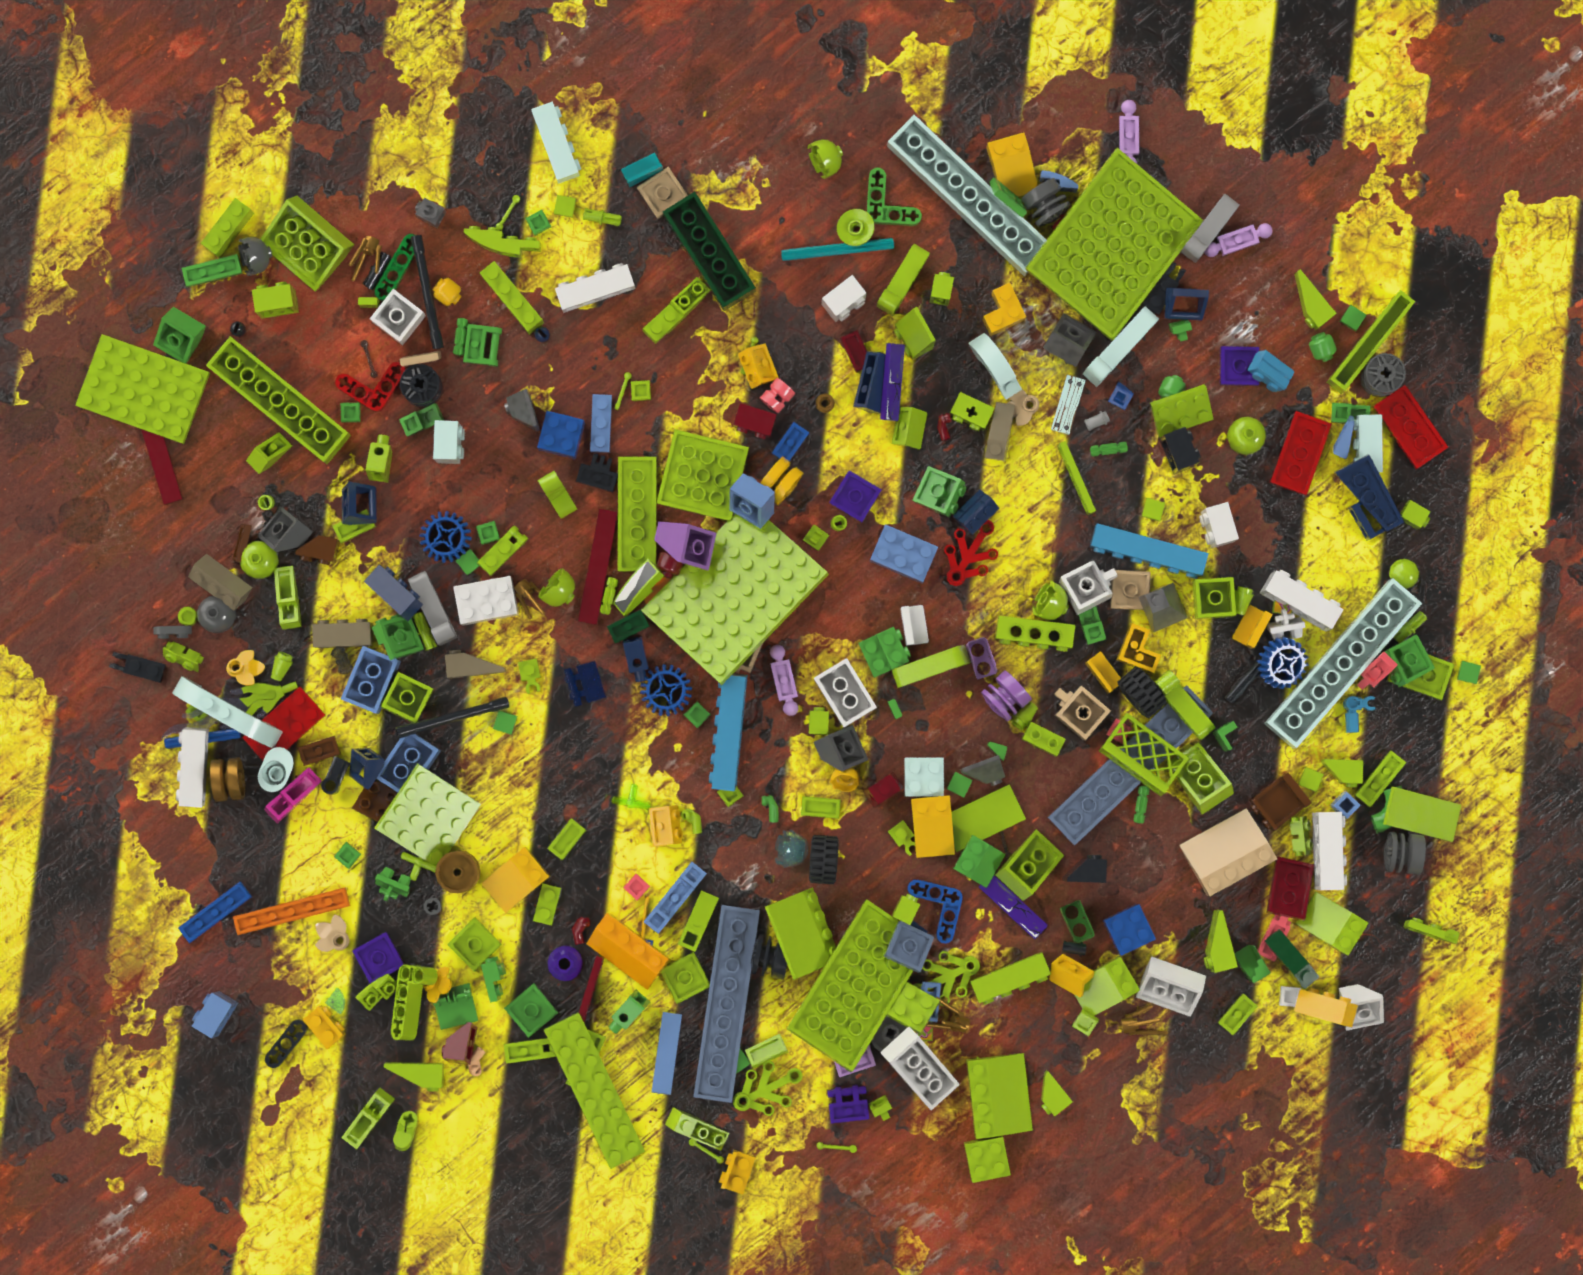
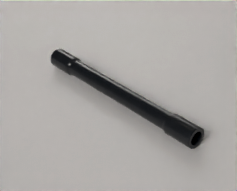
M422 235L411 236V242L421 282L433 350L444 348L428 274Z
M502 697L478 706L421 722L396 727V734L398 739L438 726L488 712L499 711L509 708V702L507 697Z

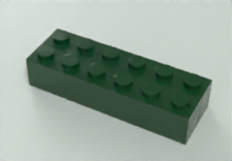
M696 192L691 193L662 211L664 218L723 311L756 292V287Z

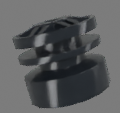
M425 364L409 366L400 378V389L403 396L418 408H426L437 403L443 394L441 378L432 367ZM418 381L423 383V388L417 387Z
M759 934L753 948L751 974H756L757 968L760 966L762 967L761 976H764L767 968H770L771 978L784 980L787 962L779 942L777 941L776 946H773L772 936H769L767 944H763L764 935Z

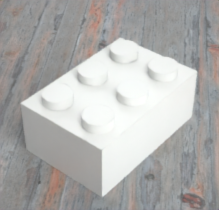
M511 576L453 586L459 620L462 626L519 615Z
M847 658L814 678V681L843 728L877 708Z

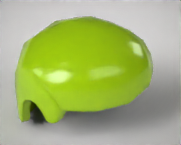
M1400 559L1391 565L1389 576L1407 589L1413 587L1418 582L1419 570L1417 565L1411 560Z

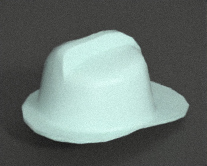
M276 747L266 754L258 773V782L265 791H279L287 783L294 764L293 757L288 750Z

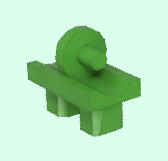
M385 867L381 874H377L375 885L381 887L379 892L385 895L384 901H388L390 897L397 899L398 895L407 897L411 878L401 874L398 882L392 880L394 871Z

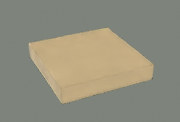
M669 167L637 187L657 219L663 217L662 211L688 196Z
M434 351L402 357L400 364L401 366L436 361L441 358V352Z
M1115 570L1118 576L1111 580V592L1113 594L1110 601V609L1143 610L1139 597L1150 592L1151 572Z

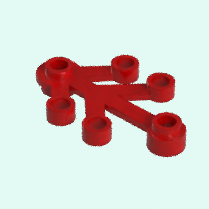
M987 520L981 526L978 535L969 549H967L965 541V530L959 528L954 532V537L958 541L962 557L959 566H957L954 555L956 552L955 547L947 545L944 548V553L948 557L950 565L947 581L952 586L962 585L965 579L978 575L983 577L987 575L988 567L986 565H979L976 569L965 570L968 564L987 559L995 560L998 557V551L994 548L989 549L987 552L975 554L984 538L994 531V524L990 520ZM984 525H988L990 527V530L988 532H985L983 530ZM958 531L963 532L962 538L957 537L956 533ZM948 547L953 548L952 554L946 552ZM994 551L996 557L991 558L989 552ZM980 567H984L986 569L985 574L979 573ZM954 573L959 574V580L953 579Z

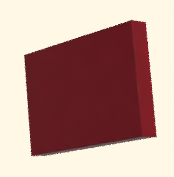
M1277 856L1266 913L1305 921L1314 864Z

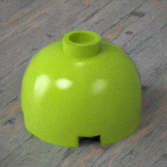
M822 139L810 143L808 149L811 148L812 152L809 153V157L816 172H822L823 176L821 178L826 179L837 173L842 163L841 156H843L840 146H836L829 140Z
M1241 417L1235 420L1227 432V439L1231 449L1242 455H1249L1259 451L1264 445L1266 438L1264 426L1260 421L1252 417Z
M254 541L247 544V547L244 549L240 565L248 576L255 579H263L274 573V569L278 567L279 560L277 552L265 542Z
M559 569L548 580L549 583L546 588L543 586L538 595L543 602L550 606L557 607L564 603L569 604L575 596L573 594L575 590L574 579L567 571Z
M1050 581L1051 584L1045 583L1035 598V601H1038L1036 607L1033 606L1032 608L1033 614L1044 620H1055L1064 615L1069 608L1067 592L1053 581Z

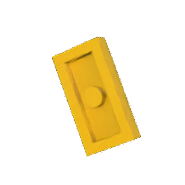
M1250 605L1235 630L1232 639L1250 649L1255 648L1273 614L1267 611L1263 612Z
M1101 651L1085 662L1107 693L1112 692L1119 686L1118 681L1121 677Z
M1064 954L1051 963L1049 980L1072 994L1082 997L1084 986L1094 977V971Z

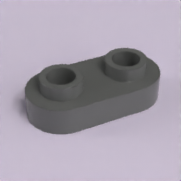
M192 626L153 627V635H157V639H169V635H176L177 638H188V635L192 634Z

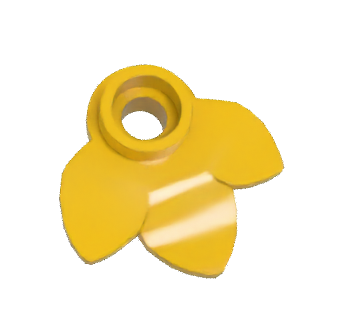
M254 650L242 651L236 659L230 660L226 667L227 673L231 677H235L238 683L245 686L254 685V676H258L265 669L263 663L254 660ZM235 667H240L237 671H233Z
M439 968L436 983L433 985H423L425 991H427V999L431 1003H437L440 994H446L452 988V981L447 978L450 968Z

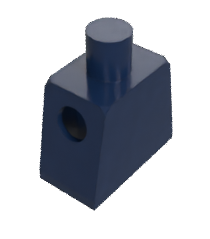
M639 636L623 640L629 673L634 672L636 682L645 681V670L649 666L643 637ZM634 659H640L641 663L635 664Z

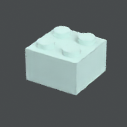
M435 420L433 459L437 463L460 464V459H464V448H462L461 440L465 439V429H463V426L458 421Z
M904 758V797L944 796V758Z

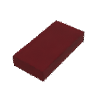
M856 330L841 337L840 340L857 373L863 369L867 350Z

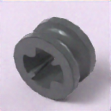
M429 898L424 903V910L430 915H436L441 910V903L436 898ZM433 901L437 902L438 909L430 912L427 904Z

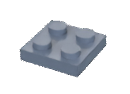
M899 921L884 957L919 973L922 970L934 936Z

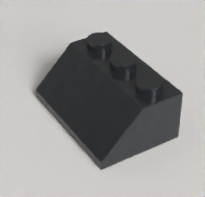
M1087 855V859L1082 858L1062 877V881L1106 883L1107 859H1102V855Z

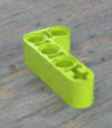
M916 244L912 245L887 289L884 290L879 298L876 307L894 316L927 261L930 252Z
M555 471L538 480L561 519L577 510Z
M960 645L892 669V673L897 687L900 688L970 664L971 661L966 646Z
M1167 670L1154 681L1164 694L1166 702L1199 740L1204 739L1216 728L1182 688L1179 679L1171 670Z
M402 965L399 968L391 1026L393 1039L407 1041L415 1039L418 1029L423 985H433L438 978L437 971L434 968L420 965Z

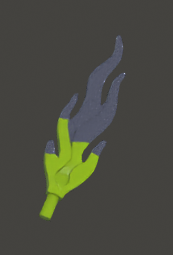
M296 681L282 687L281 685L255 683L251 686H243L230 691V694L236 695L248 692L253 693L248 697H221V699L250 715H253L258 708L263 706L262 710L257 714V718H261L272 710L285 693L298 689ZM196 709L191 713L182 714V718L191 719L204 712ZM208 715L197 722L176 724L170 727L162 735L161 739H165L172 733L182 732L185 727L208 729L213 724L219 722V720ZM226 724L220 726V729L231 728Z

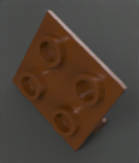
M375 780L370 789L363 788L352 809L378 822L398 792Z

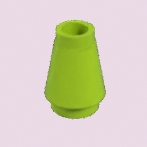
M1238 586L1237 590H1235L1236 614L1245 615L1254 595L1252 594L1253 589Z
M281 651L275 655L272 679L282 681V678L293 663V656Z
M1029 702L1017 711V714L1012 715V724L1020 730L1027 728L1038 707L1034 703Z

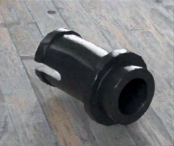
M1064 941L1062 953L1077 954L1079 957L1081 955L1085 956L1087 944Z

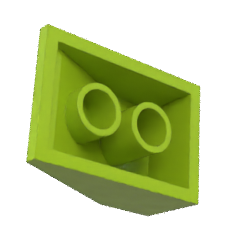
M915 307L895 324L896 329L893 330L897 339H902L905 345V354L907 357L911 356L913 360L932 350L935 344L934 336L918 307Z
M1199 742L1183 752L1189 759L1176 778L1201 814H1204L1234 794L1232 783ZM1178 756L1171 760V766H1178L1182 759Z
M1036 829L995 875L1024 901L1033 895L1064 857V854Z
M1315 891L1308 903L1305 921L1297 920L1295 924L1343 955L1349 956L1367 927L1368 922Z
M1218 909L1213 912L1205 951L1206 957H1204L1206 969L1214 973L1238 967L1223 910Z
M1117 956L1093 970L1094 977L1085 984L1083 996L1078 997L1075 995L1083 1010L1095 1016L1140 991L1122 958Z

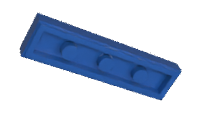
M240 881L178 927L188 943H191L252 898V895Z

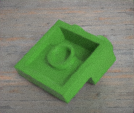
M928 466L912 501L950 518L951 514H955L958 509L957 501L959 496L963 497L966 492L965 482L960 478Z
M397 614L392 616L390 620L386 618L377 620L375 622L376 625L372 627L378 644H384L390 660L414 654L424 649L412 619L407 621Z
M889 628L858 643L874 678L909 663L908 658L911 655L907 646L903 648L900 642L903 640L899 629Z
M1417 634L1384 651L1398 664L1391 671L1390 675L1391 681L1397 684L1398 687L1435 669Z
M498 956L485 959V963L481 965L490 1003L501 999L503 989L501 983L497 984V981L504 978L503 975L506 974L504 963H500Z

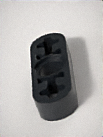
M303 1020L293 1021L265 1056L267 1066L271 1068L279 1067L308 1031V1026ZM295 1024H302L301 1029L303 1032L296 1033L294 1037L287 1034L288 1032L292 1034L296 1030ZM284 1038H288L292 1042V1046L289 1049H284L281 1046V1041ZM278 1047V1049H279L281 1052H284V1053H286V1054L283 1056V1054L281 1053V1054L277 1057V1060H278L279 1062H278V1063H277V1062H274V1063L272 1064V1063L270 1062V1061H271L270 1055H272V1056L276 1055L277 1052H278V1050H276L275 1048Z

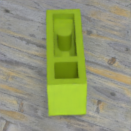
M1300 269L1295 274V280L1303 315L1306 318V324L1311 329L1317 330L1337 313Z
M384 1063V1068L422 1088H427V1091L435 1092L439 1091V1088L444 1087V1063Z

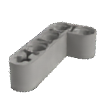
M1224 194L1183 247L1181 253L1196 263L1240 204Z
M426 571L409 578L408 581L411 588L420 596L418 600L423 604L421 609L431 627L432 635L437 644L441 646L458 638Z

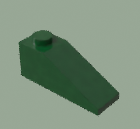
M1280 929L1265 940L1268 947L1301 987L1306 989L1319 978V975Z

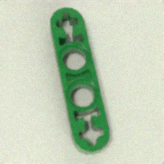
M408 234L403 238L375 288V296L382 302L387 297L386 295L380 297L379 290H384L386 284L383 282L386 281L388 284L393 285L392 288L388 286L386 290L389 295L393 289H397L415 257L412 246L409 249L412 252L411 255L402 250L403 248L407 250L409 247L407 241H411V236H415L414 234ZM399 255L407 256L408 260L405 264L401 265L397 262ZM396 271L398 273L397 280L390 281L388 279L389 272Z

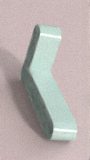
M1145 306L1100 356H1097L1083 375L1097 387L1155 325L1159 318Z

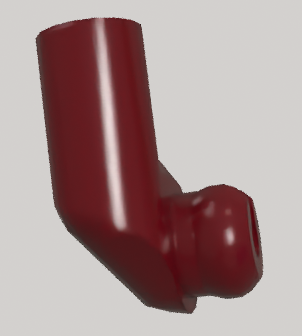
M942 413L938 418L937 429L941 441L950 439L946 423L952 421L950 413Z
M588 917L578 918L572 927L575 945L584 943L582 932L586 927L590 926V919Z

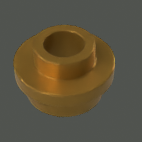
M821 394L817 397L815 404L820 412L828 413L834 408L835 402L831 395ZM823 400L828 401L829 405L827 407L822 406L821 402Z

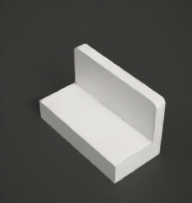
M923 605L901 607L906 646L928 643L929 639Z

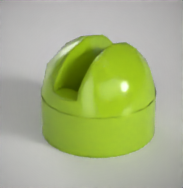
M262 495L258 499V506L262 510H270L274 507L275 500L272 496Z
M842 515L833 517L830 523L832 529L835 531L845 529L847 526L846 518ZM841 521L842 525H835V523Z

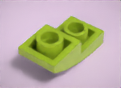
M386 974L369 984L355 998L370 1011L382 997L387 1000L396 991L397 982L389 974Z

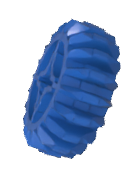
M448 511L445 512V517L442 516L441 512H438V519L431 515L433 522L425 520V523L429 525L428 528L425 526L421 527L423 531H426V534L421 533L419 535L421 538H425L420 544H427L423 551L431 550L428 557L431 558L436 554L434 560L437 562L440 557H442L443 563H446L447 557H449L450 562H453L454 555L457 559H460L458 554L460 551L462 554H466V551L462 549L464 546L470 548V545L465 543V541L472 540L470 536H466V534L471 533V530H464L468 526L467 522L460 524L463 521V517L460 516L455 520L457 517L456 513H453L450 518ZM451 522L456 524L457 527L446 530L441 523ZM436 526L438 536L431 542V532ZM441 529L447 535L448 533H450V535L448 536V541L450 542V544L445 540L441 541V539L443 538V533L441 532ZM458 532H461L460 543L455 547L453 539ZM445 544L451 551L439 552L434 548Z
M1275 638V643L1268 641L1269 647L1263 646L1265 652L1259 653L1262 659L1257 661L1261 664L1257 668L1258 671L1262 672L1260 674L1261 678L1265 679V683L1270 684L1274 688L1278 686L1279 689H1284V687L1291 688V683L1298 685L1297 679L1303 680L1301 674L1307 673L1304 667L1309 666L1305 662L1309 658L1304 654L1306 652L1305 648H1302V645L1292 638ZM1283 649H1290L1292 652L1289 654H1283L1280 651ZM1280 672L1285 673V676L1283 677H1276L1274 675L1275 673Z
M663 664V671H660L659 667L656 666L655 670L657 673L654 674L649 670L651 678L644 677L648 683H641V686L646 687V690L640 691V694L647 695V697L642 698V701L649 700L646 707L650 708L653 705L652 713L660 709L659 716H662L663 710L666 711V716H670L669 710H673V713L676 715L677 710L675 708L679 707L681 711L684 710L681 706L682 702L686 705L689 704L684 699L685 697L691 698L692 696L686 693V691L692 690V687H686L685 685L690 683V679L683 680L687 675L686 673H682L681 676L678 675L681 670L680 668L673 672V665H670L669 670H666V665ZM663 675H672L680 682L668 684ZM658 677L660 688L650 694L651 685ZM662 681L668 688H672L669 691L670 700L665 693H660L663 687ZM682 687L681 697L674 703L672 694L675 690ZM665 697L669 706L658 705L653 699Z

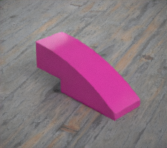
M308 767L284 788L277 797L267 804L264 810L278 824L322 780Z

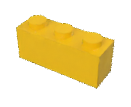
M1309 987L1307 991L1299 990L1294 1012L1352 1028L1358 1005L1352 1004L1351 999L1340 996L1338 1000L1335 999V994L1327 992L1320 995V990Z

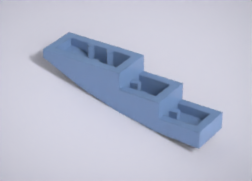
M663 1012L651 1093L671 1095L682 1014Z

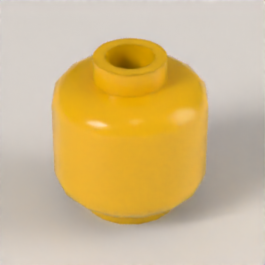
M441 278L432 289L434 291V298L445 306H449L451 303L455 305L462 297L459 294L461 287L450 278Z

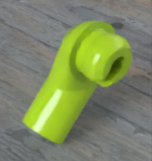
M692 809L683 810L681 817L692 824L693 834L702 833L700 815Z

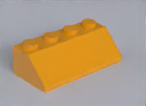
M610 913L605 914L586 943L647 990L671 960Z

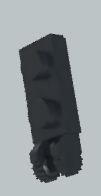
M1174 262L1159 279L1142 305L1146 306L1157 316L1166 303V288H1177L1178 282L1186 272L1183 268L1179 271L1175 280L1169 277V274L1176 267Z
M113 652L112 656L115 658L126 659L125 667H122L119 664L110 663V668L155 682H162L166 664L129 654L124 655Z

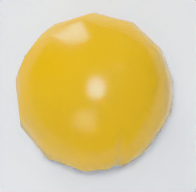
M852 767L844 771L835 769L831 775L830 783H832L834 790L851 792L858 787L860 778L857 771Z

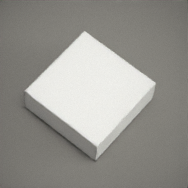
M1280 986L1279 1005L1295 1007L1301 988Z

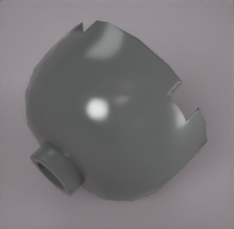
M256 237L239 239V242L242 243V245H238L242 266L246 265L248 269L245 273L248 276H252L266 270L269 265V258L272 257L271 248L269 246L266 247L265 243Z
M213 595L205 598L199 604L197 610V618L200 625L212 633H223L229 630L237 616L236 610L233 611L221 599Z

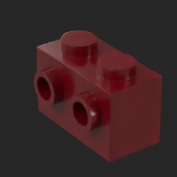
M740 403L733 427L737 428L736 431L739 433H754V437L765 440L766 437L770 438L777 414Z

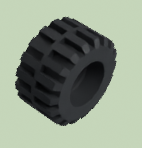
M1136 666L1118 681L1119 688L1139 713L1147 718H1150L1167 703L1164 694L1155 682L1142 669Z
M813 835L809 868L810 883L834 885L836 882L839 849L837 836Z

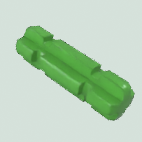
M465 318L457 319L458 328H456L454 341L456 345L453 349V354L457 356L464 355L463 346L466 341V328L468 325V320Z
M1126 442L1090 447L1091 456L1117 454V452L1125 453L1128 451Z
M1139 786L1138 789L1139 796H1137L1136 814H1134L1133 820L1135 823L1143 824L1145 820L1144 813H1146L1147 795H1149V788L1147 786Z

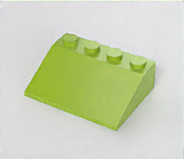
M298 196L285 201L261 237L266 247L269 246L271 248L272 255L314 291H317L354 246L349 239Z
M813 887L765 907L793 980L823 968L834 952L836 945Z
M1024 1053L966 1059L975 1138H990L1032 1131Z

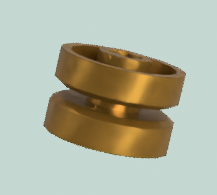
M229 758L227 765L223 759L212 760L210 780L215 802L227 801L229 795L232 800L244 799L245 776L241 758Z
M458 850L447 853L439 860L435 874L437 882L443 889L450 893L458 894L469 891L477 884L481 869L474 855L467 851ZM457 868L461 870V874L459 876H457V874H454V870H456Z

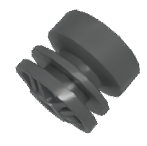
M1055 178L1041 183L1021 198L1027 210L1037 209L1031 217L1036 219L1041 216L1036 221L1038 227L1059 219L1072 206L1070 201L1062 203L1067 198L1066 195L1056 197L1061 187Z
M1379 354L1372 358L1361 370L1360 382L1368 394L1373 397L1382 398L1389 396L1402 386L1406 370L1402 361L1393 354ZM1382 371L1388 373V376L1386 378L1384 375H1381Z
M1389 832L1384 847L1386 872H1393L1395 869L1396 873H1400L1404 865L1406 874L1421 875L1426 853L1424 835L1409 834L1407 842H1405L1404 833H1399L1397 836L1396 832Z

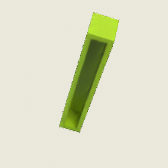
M1399 290L1326 383L1340 394L1346 391L1415 301Z

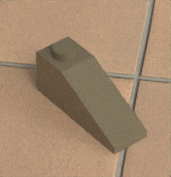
M996 402L985 453L986 459L1006 462L1015 405Z
M461 650L449 651L448 655H445L446 672L449 679L506 672L504 667L466 653H461Z

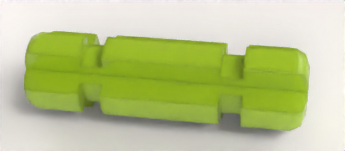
M609 577L607 580L608 586L605 588L602 600L603 605L600 608V613L610 614V606L613 604L616 592L615 587L618 584V579Z

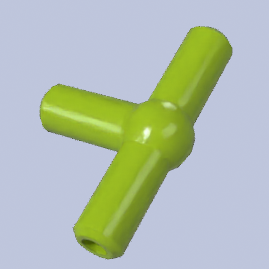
M406 852L401 854V859L414 864L410 874L411 880H417L421 867L434 873L436 872L437 865H432L424 859Z

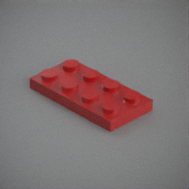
M1406 385L1373 406L1376 413L1382 415V422L1415 469H1418L1449 448Z
M1295 411L1270 483L1306 496L1332 423Z
M299 687L262 721L283 731L274 748L282 747L288 750L321 721L326 714L304 689ZM246 735L242 737L262 761H264L268 751L273 749Z

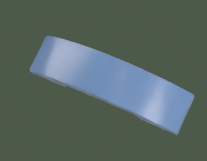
M691 862L644 920V923L659 934L707 873Z

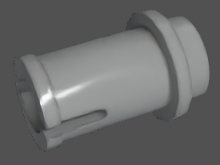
M1099 411L1100 414L1084 420L1089 431L1103 424L1107 425V422H1110L1106 411Z

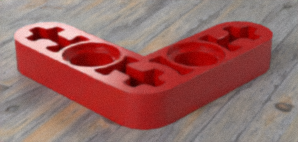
M400 362L391 363L374 390L348 374L338 375L335 384L340 391L370 410L380 412L385 408L400 385V378L406 369L404 366H401ZM400 366L402 373L395 375L394 379L397 381L394 383L387 376L390 375L392 377L394 375L393 368ZM348 378L347 382L353 386L354 382L357 384L351 390L345 385L341 387L340 380ZM384 382L392 384V389L389 392L382 391L381 386ZM358 388H364L366 394L364 397L358 398L355 395V391ZM379 391L382 395L387 397L385 399L381 397L379 400L381 405L375 406L374 408L372 400H377L380 395L376 394Z

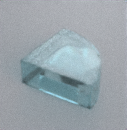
M337 987L325 1003L341 1015L345 1008V997Z

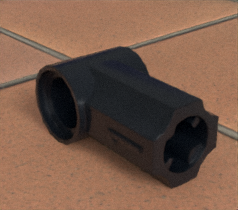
M334 757L328 773L321 784L323 792L328 795H336L340 791L341 783L350 762ZM329 781L336 783V788L333 791H327L326 784Z

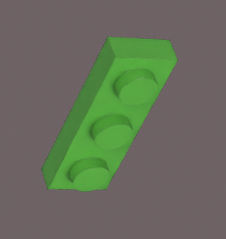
M238 254L182 268L187 288L243 274Z

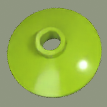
M852 209L845 212L837 223L839 238L850 246H860L868 242L875 229L871 215L861 209ZM856 227L860 228L859 232H854V229Z

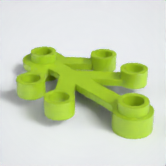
M941 951L938 956L941 962H951L959 967L951 970L926 959L925 962H930L931 966L929 969H925L923 966L922 969L942 974L928 982L945 983L940 999L943 996L947 997V1003L949 1004V996L955 978L963 974L961 983L956 988L955 993L960 998L967 995L966 988L970 976L976 974L980 968L977 958L967 956L961 959L950 955L947 951ZM943 953L948 955L947 960L941 959ZM972 962L974 964L973 969H968L967 963ZM920 983L913 984V986L921 988L922 985ZM959 988H963L965 990V993L963 995L958 994Z
M769 1061L763 1064L764 1070L757 1090L750 1093L752 1083L757 1078V1072L754 1069H749L746 1072V1081L742 1092H738L733 1098L734 1107L739 1111H746L752 1108L763 1112L766 1116H771L774 1113L773 1105H763L753 1101L759 1097L779 1103L785 1108L789 1107L792 1103L789 1096H780L771 1091L790 1082L793 1084L799 1083L802 1080L801 1070L791 1068L786 1076L767 1085L770 1074L775 1068L774 1063ZM767 1063L772 1064L773 1068L771 1070L765 1068ZM751 1071L755 1073L753 1079L748 1077V1073ZM792 1072L798 1073L797 1079L791 1077ZM742 1097L746 1099L744 1105L739 1103V1099ZM784 1098L789 1099L790 1102L788 1105H784L782 1103V1100ZM768 1106L772 1108V1112L769 1114L765 1112V1108Z

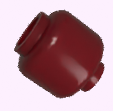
M663 551L660 553L656 567L663 573L664 577L671 579L672 575L677 576L680 574L683 563L676 561L667 551Z

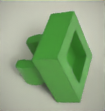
M1181 320L1168 324L1170 332L1177 334L1180 342L1188 340L1186 331L1192 330L1190 321Z

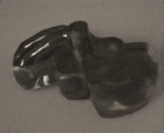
M335 647L330 655L336 659L335 662L339 666L338 673L343 675L349 674L353 666L350 664L351 662L348 659L345 648Z

